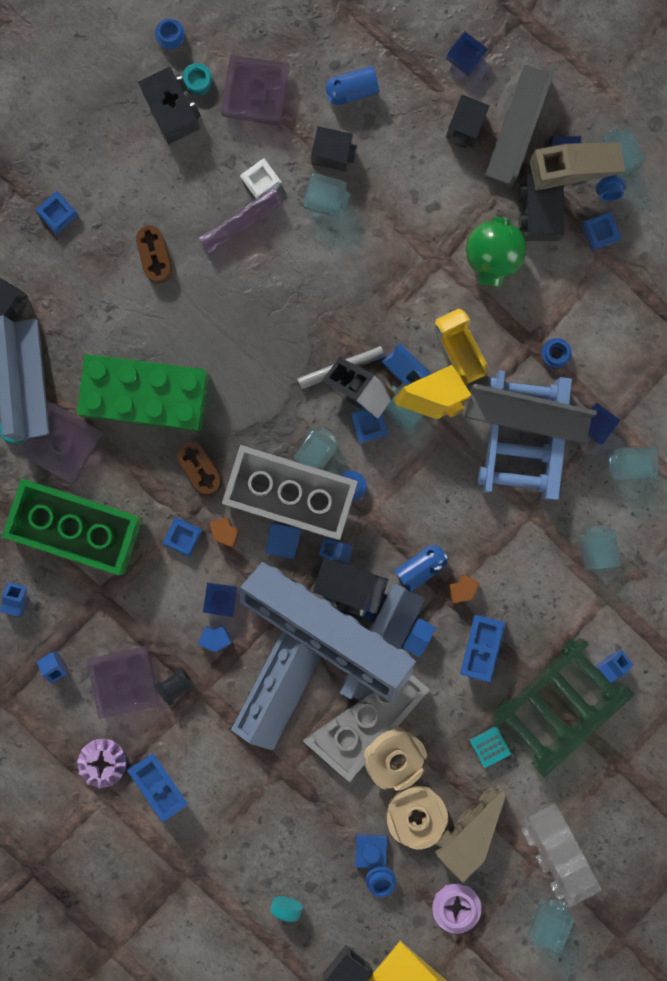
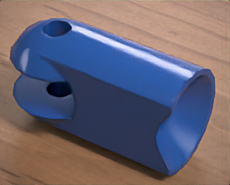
M373 66L334 76L328 80L325 86L327 99L335 105L346 104L380 93Z
M401 343L381 362L404 386L415 382L413 378L418 375L421 379L431 375L430 371Z
M430 545L403 563L394 572L410 593L436 573L442 571L448 563V558L440 546Z

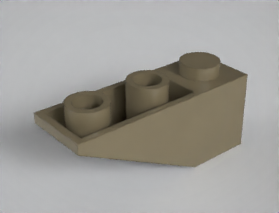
M620 142L563 144L535 150L530 159L536 191L626 172Z
M499 785L495 789L492 787L487 789L479 798L481 803L473 811L471 809L466 810L457 821L459 825L451 832L449 830L445 831L434 848L437 857L462 883L486 859L506 793Z

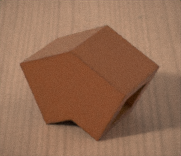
M229 517L209 522L214 540L234 547L240 529L231 526Z
M461 574L458 582L448 584L452 603L472 600L480 582Z

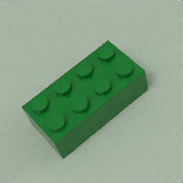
M85 354L76 414L88 419L202 433L209 373L206 369Z
M21 478L2 538L116 575H125L144 517Z

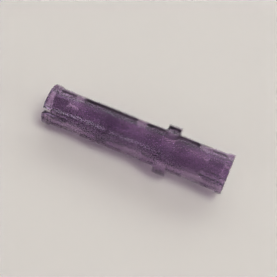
M272 187L253 202L247 201L244 203V208L202 236H199L198 238L208 253H211L215 248L233 238L254 222L260 223L263 216L278 206L283 205L276 190Z

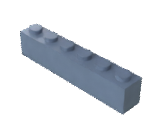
M262 562L240 587L241 604L391 703L412 676L416 661L412 659L408 652L390 645L380 634L370 632L352 616H345L336 610L329 601L319 599L311 594L304 585L294 583L285 577L279 569L270 567Z

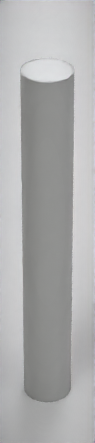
M379 346L346 360L361 367L384 358L385 354L382 347ZM333 365L297 378L301 389L322 382Z

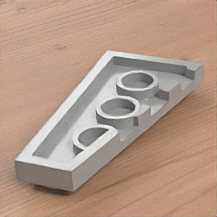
M412 674L392 703L373 691L305 738L303 742L350 782L366 764V759L364 758L365 749L378 736L398 727L428 693L429 688Z

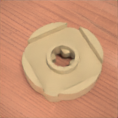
M395 727L381 734L364 751L366 770L374 783L382 789L394 788L396 791L410 787L421 777L424 771L422 765L427 757L422 742L413 733L405 731L401 727ZM402 754L399 757V764L390 763L395 755Z
M413 785L398 791L391 798L386 818L389 831L395 840L412 849H425L436 844L442 837V833L445 831L448 823V812L442 798L430 787ZM415 809L426 814V816L422 817V824L417 825L415 821L408 820V817L412 815V811Z

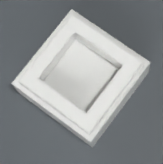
M264 158L240 175L241 180L258 202L282 185L281 180Z

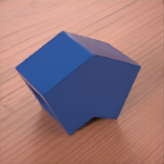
M323 538L319 556L348 564L353 546Z
M8 582L2 595L0 612L14 616H23L27 601V587Z
M419 618L408 635L403 648L420 657L436 627Z
M207 625L198 644L216 652L233 641L225 625L218 629Z
M57 650L37 661L41 675L51 684L67 675L65 668L67 665Z
M623 650L609 655L596 665L595 668L606 682L611 684L617 678L625 675L634 664Z

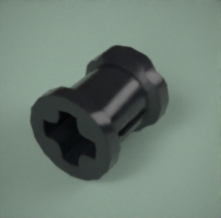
M179 666L176 668V673L163 682H156L155 687L162 699L171 706L174 704V699L188 689L194 690L195 684L188 673Z

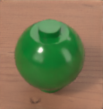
M493 216L492 222L485 221L479 224L468 237L466 258L471 269L479 275L478 283L502 287L503 279L514 275L524 263L527 252L526 241L519 228L510 225L511 219Z

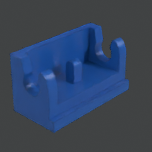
M474 615L460 675L487 682L493 681L507 622Z
M154 753L147 755L139 763L127 769V772L162 823L188 805Z

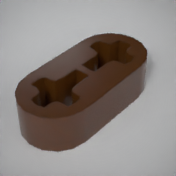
M151 225L144 226L136 235V243L143 270L151 282L156 284L164 283L172 274V266L164 237L157 227ZM147 234H152L154 238H158V240L154 241L155 251L153 252L150 251L147 243H143V241L147 240ZM153 258H158L160 265L166 266V268L161 270L162 275L160 276L150 272L154 268Z
M196 442L184 443L178 450V460L194 487L203 494L211 495L216 493L221 486L222 479L206 451ZM188 448H191L193 451L199 450L200 453L196 458L200 466L196 467L190 460L185 461L184 458L187 456L186 450ZM204 469L208 476H215L216 479L212 481L213 487L211 489L207 486H200V483L203 481L199 473L200 470Z

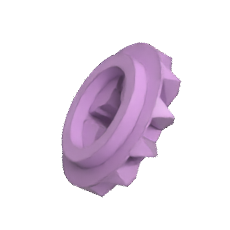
M96 739L89 742L81 750L77 764L79 775L83 777L87 785H93L100 789L113 786L122 778L126 770L127 761L123 749L116 742L109 739ZM103 751L104 761L114 765L105 767L100 776L99 767L90 763L97 761Z
M459 882L445 885L435 895L432 904L433 916L437 924L447 932L455 934L467 932L477 924L480 918L481 903L479 897L470 886L462 885ZM456 896H458L460 904L466 908L459 910L455 920L452 909L447 907L448 905H453Z

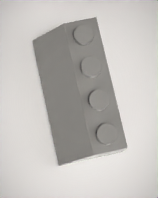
M240 445L222 504L340 541L358 481Z

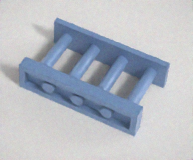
M499 370L495 374V378L491 377L489 381V387L569 404L572 382L570 378L559 377L554 381V385L550 384L549 387L504 382L505 371ZM490 424L485 467H480L478 475V485H483L482 492H492V484L538 489V492H542L541 499L558 500L565 440L548 437V443L543 444V447L497 442L499 425ZM496 454L541 459V462H545L544 474L536 477L494 472Z

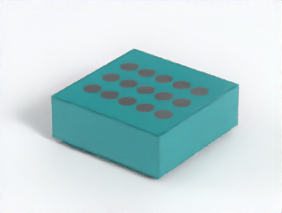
M496 726L469 740L484 769L511 755Z

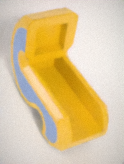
M456 309L437 318L434 323V330L446 357L464 384L467 385L487 375L488 365L468 328L470 323L468 315L464 310Z

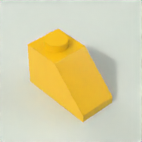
M450 365L403 387L393 401L397 406L437 420L445 415L451 418L465 409L463 404L471 397V393L453 365Z

